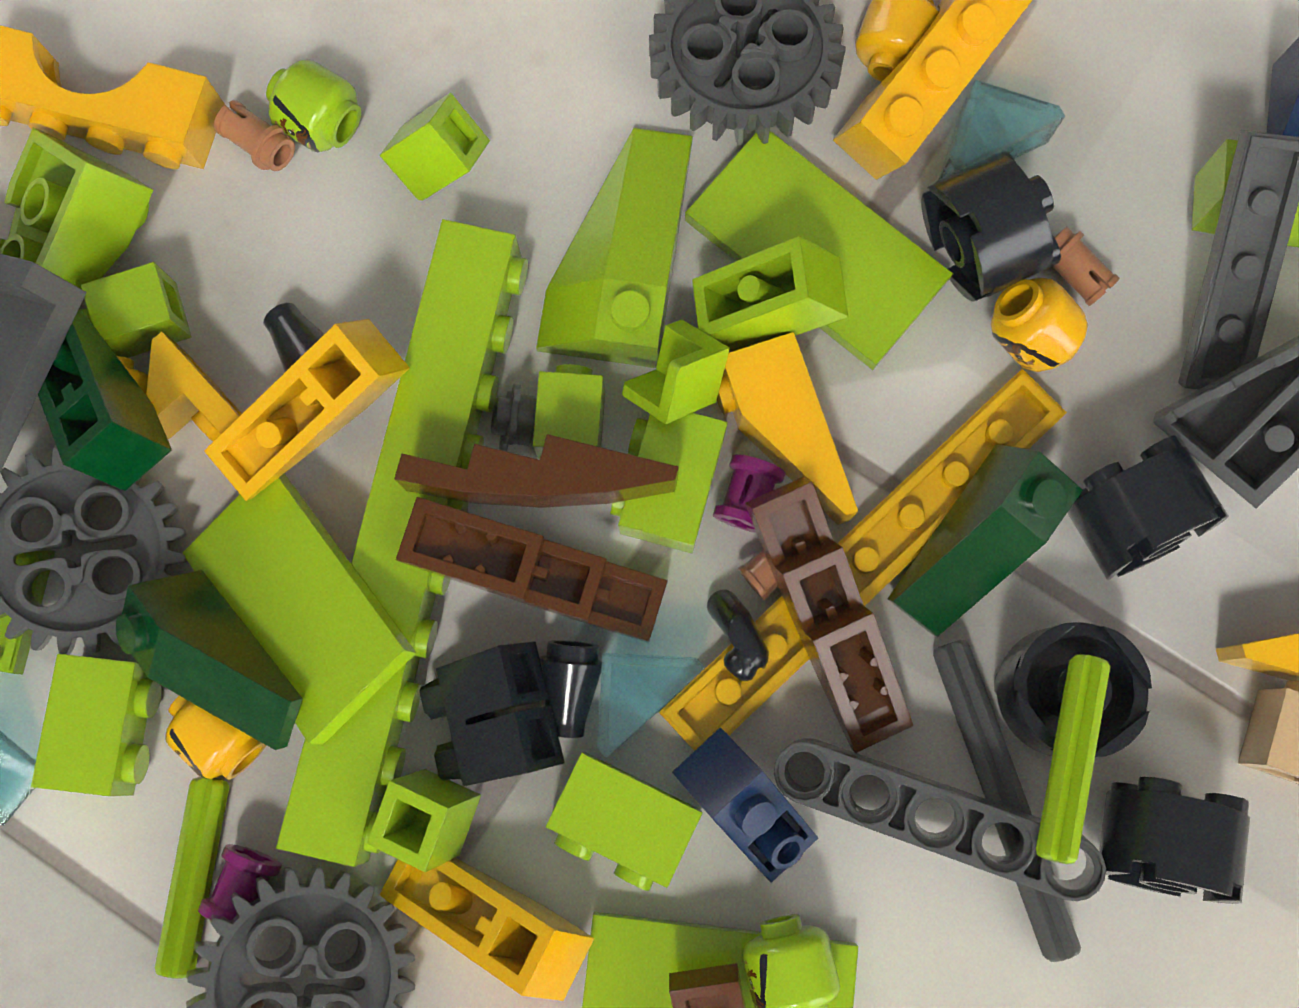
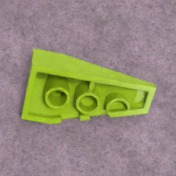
M33 127L8 185L4 203L16 208L8 239L0 238V254L34 262L82 290V284L101 279L129 247L135 231L144 224L148 216L149 200L154 190L128 173Z
M633 128L546 289L536 346L537 352L656 368L663 338L693 136Z

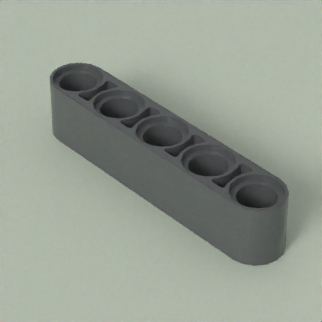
M803 738L795 740L781 751L775 762L774 778L777 787L784 796L796 803L1063 900L1077 902L1089 899L1099 892L1105 881L1106 866L1103 856L1084 835H1082L1080 849L1084 851L1086 856V867L1082 874L1071 880H1062L1053 876L1051 861L1041 858L1036 853L1041 818L817 739ZM809 752L817 756L823 763L825 770L823 781L813 787H803L795 783L788 769L789 761L794 754ZM873 775L885 782L890 795L883 806L878 809L869 810L856 804L851 795V785L860 776ZM932 798L942 799L954 809V819L951 825L946 830L938 833L927 832L922 829L915 819V813L919 805L925 800ZM999 822L1010 823L1017 827L1020 835L1016 849L1005 856L992 855L985 851L982 846V839L986 829Z

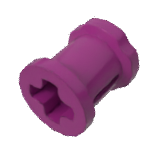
M735 454L732 455L729 467L734 472L723 505L715 506L713 517L730 526L756 533L745 503L774 490L775 484L783 482L786 472L777 465L765 460Z
M227 844L221 854L226 862L210 898L202 899L198 908V912L208 919L214 914L232 920L238 913L232 904L230 895L236 892L251 903L258 898L256 878L262 876L268 882L270 877L279 874L282 867L278 860L267 854L247 847Z

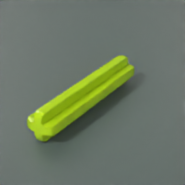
M1076 654L1068 664L1036 844L1038 856L1062 864H1072L1078 859L1110 672L1109 662L1096 656Z
M197 777L193 778L189 784L155 963L156 974L166 978H186L187 971L195 969L197 965L198 953L195 952L194 945L196 941H201L205 917L198 912V908L202 899L209 898L229 792L228 782L222 779Z

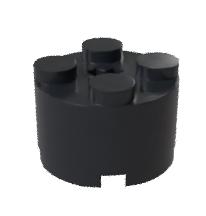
M1008 151L996 153L928 186L927 188L930 191L922 194V215L934 251L945 247L949 257L955 264L947 268L953 273L950 281L966 299L972 302L1000 292L1020 280L1027 279L1058 264L1061 260L1060 249L1051 233L1046 215L1054 208L1051 191L1041 176L1035 175L1028 178Z
M1175 435L1147 448L1140 454L1143 461L1126 470L1122 468L1119 462H1114L1083 480L1086 488L1083 489L1067 512L1107 580L1116 574L1118 577L1128 574L1179 549V544L1192 536L1190 531L1194 530L1197 536L1200 537L1229 517L1186 447L1182 446Z
M1071 622L1035 631L1017 642L1004 658L1000 670L996 674L994 691L997 695L999 709L1005 723L1025 745L1037 752L1052 756L1068 664L1076 654L1096 656L1108 661L1110 665L1095 757H1105L1124 749L1141 733L1150 712L1146 710L1148 705V689L1152 688L1151 675L1142 654L1124 635L1105 626Z
M1139 777L1138 785L1122 782L1112 783L1111 790L1106 793L1099 852L1103 856L1106 875H1109V880L1181 897V893L1197 894V888L1204 890L1203 901L1226 904L1242 903L1250 825L1248 800L1220 793H1206L1204 800L1182 796V784L1156 777Z

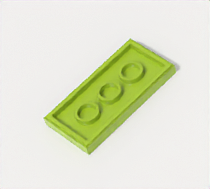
M771 131L768 143L763 144L757 133H755L685 212V221L735 261L797 236H801L840 257L849 317L819 328L871 370L876 368L953 275L946 267Z
M285 473L250 500L245 501L239 494L182 552L194 571L202 570L303 698L295 724L309 744L323 746L416 654V651Z
M594 912L590 936L595 939L588 952L582 1008H673L669 993V973L735 963L738 964L746 1008H755L744 966L743 950L750 940L762 935L761 931ZM830 940L840 981V989L837 997L827 1004L828 1008H853L859 946L853 942Z

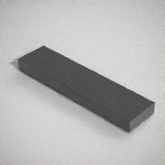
M1240 130L1178 381L1184 388L1198 390L1258 357L1299 203V136Z

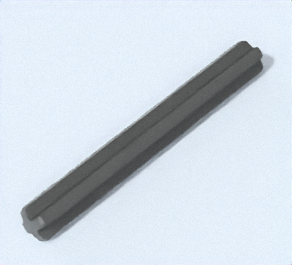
M958 640L936 648L933 652V657L985 799L1032 815L969 643L965 640ZM995 823L1005 854L1009 855L1016 849L1019 843L1020 835L1018 828L1010 823ZM1016 882L1042 955L1050 962L1065 961L1078 955L1081 951V945L1064 900Z

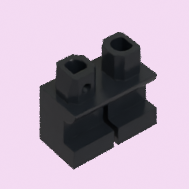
M536 641L498 645L436 668L438 678L420 688L419 692L424 713L431 720L447 717L452 741L437 745L434 753L438 776L442 780L461 779L462 786H468L565 764L551 705L517 711L495 717L494 714L549 699Z

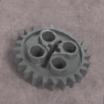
M664 0L665 14L659 13L654 15V34L649 35L650 75L651 78L657 79L659 99L671 98V114L674 117L690 111V130L695 131L706 122L712 124V140L718 141L726 129L734 130L737 145H743L747 131L755 130L761 142L766 144L768 143L770 128L777 126L785 136H792L794 117L810 125L813 122L815 106L826 109L829 105L831 90L838 88L846 46L841 45L844 30L843 24L833 23L834 4L819 6V0ZM768 16H771V17L768 19V21L765 23L764 21H766V18H767ZM700 57H708V58H711V59H710V60H701V59H698V58H700ZM728 79V83L723 88H720ZM748 86H758V87H761V88H764V89H761V90H752V89L747 88V87H748Z
M53 447L51 465L46 467L36 456L31 453L25 455V462L28 474L21 477L5 467L1 471L2 478L8 488L3 493H0V619L7 615L12 618L6 629L5 637L16 639L28 629L33 630L31 649L38 651L42 650L49 643L52 636L57 637L59 654L71 655L76 640L79 637H82L84 646L89 654L100 652L101 634L107 633L110 639L119 645L116 636V620L122 614L127 589L119 594L106 592L99 581V573L103 565L115 558H123L131 565L133 570L131 584L172 576L166 573L168 565L184 563L187 560L185 555L170 550L169 543L186 536V530L177 527H166L164 521L171 518L179 509L175 503L156 506L154 501L165 488L159 481L140 488L138 485L142 479L141 477L124 491L63 465L57 447ZM103 497L117 498L122 507V516L119 522L108 530H96L93 528L88 519L91 505L97 499ZM44 507L52 515L53 527L49 535L37 542H29L23 536L21 522L25 514L30 510ZM75 534L78 539L88 543L105 542L133 535L137 539L133 547L85 553L81 557L82 566L77 567L75 561L65 558L48 559L24 566H19L16 563V557L22 553L68 548L72 546V535ZM54 570L63 579L64 592L61 599L55 604L45 607L34 599L32 584L40 573Z
M312 866L306 884H299L293 869L287 867L283 870L282 887L273 890L270 884L260 876L256 878L258 898L251 903L236 892L230 895L232 904L238 913L232 920L214 914L209 918L210 923L220 935L217 942L196 941L194 945L195 952L209 961L208 967L187 971L186 978L188 983L205 988V992L186 1001V1008H250L252 1004L263 999L276 1000L281 1004V1008H323L330 1002L335 1001L346 1002L349 1008H402L395 1002L396 994L415 990V983L404 976L398 975V969L415 961V955L409 950L394 949V945L405 937L408 930L402 924H392L386 927L383 925L394 910V906L390 902L385 900L370 909L368 908L375 890L370 884L365 882L351 895L348 894L350 874L340 870L330 886H326L323 869L320 866ZM272 926L286 927L290 931L291 942L283 956L276 960L265 961L254 955L256 938L263 930ZM339 930H354L357 934L358 945L352 957L343 963L334 964L327 962L325 959V946L329 938ZM302 965H308L314 975L320 979L334 980L354 976L363 978V985L357 989L343 988L324 983H310L305 986L303 996H297L290 984L286 982H264L253 985H243L240 983L242 974L248 972L260 973L271 977L296 978L301 973Z

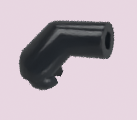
M729 590L716 591L707 601V610L734 646L724 656V666L738 679L750 681L756 675L759 668L765 669L769 659V650L750 612L737 596Z

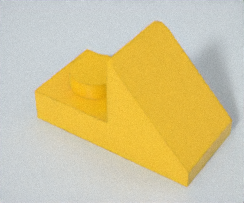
M162 331L152 339L146 396L156 410L167 439H170L189 421L193 420L198 428L211 441H214L242 412L181 346Z

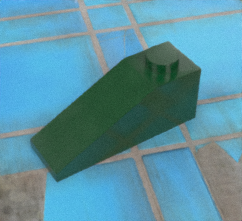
M79 307L38 393V397L63 465L126 491L169 454L172 448L153 404Z
M996 444L887 599L929 633L938 637L1047 543L1083 489L1040 451Z
M202 570L128 585L122 614L116 620V636L122 650L127 654H132L146 676L274 750L287 747L303 698Z

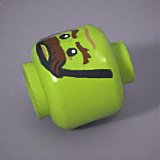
M313 60L297 61L287 69L282 68L278 70L268 83L266 97L269 101L268 113L272 125H279L283 128L284 134L308 149L318 153L328 151L333 147L341 148L349 142L356 132L361 119V107L357 104L355 88L347 80Z
M799 914L779 916L761 922L760 929L762 935L750 940L743 950L744 966L755 1008H828L827 1004L838 995L840 981L827 932L822 928L812 925L802 926Z

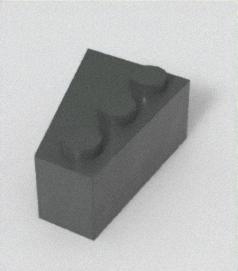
M1299 336L1157 411L1153 419V423L1169 437L1177 436L1182 446L1186 447L1193 457L1256 509L1299 468Z

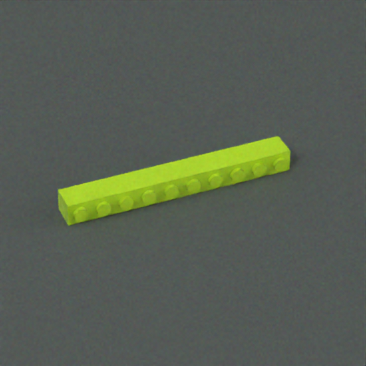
M442 219L405 362L410 369L399 380L351 562L357 573L416 651V654L323 746L309 744L306 739L304 740L276 849L352 867L368 862L371 852L377 854L380 852V850L368 845L367 842L389 780L399 778L402 774L406 750L405 748L398 747L404 721L413 722L421 698L419 690L422 685L414 683L420 657L428 659L434 647L438 622L430 619L436 594L444 596L451 580L398 562L395 559L416 497L465 512L468 511L469 504L468 502L406 491L394 478L401 453L467 469L474 444L484 445V437L477 435L482 411L490 413L497 397L499 377L492 375L497 352L505 354L510 345L513 332V317L507 316L511 297L512 294H522L527 277L528 259L521 258L515 234Z

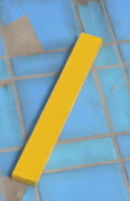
M1023 369L1013 376L838 542L844 549L864 606L918 556L996 444L1030 449L1067 413ZM783 596L755 621L769 650V659L765 669L759 668L756 675L750 681H742L735 677L724 666V656L734 648L731 643L659 712L694 751L720 727L730 736L809 660Z

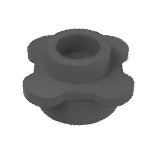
M514 383L512 391L507 392L506 398L497 397L495 400L491 420V434L500 435L499 450L507 452L508 446L513 444L529 446L533 437L537 398L521 394V384Z

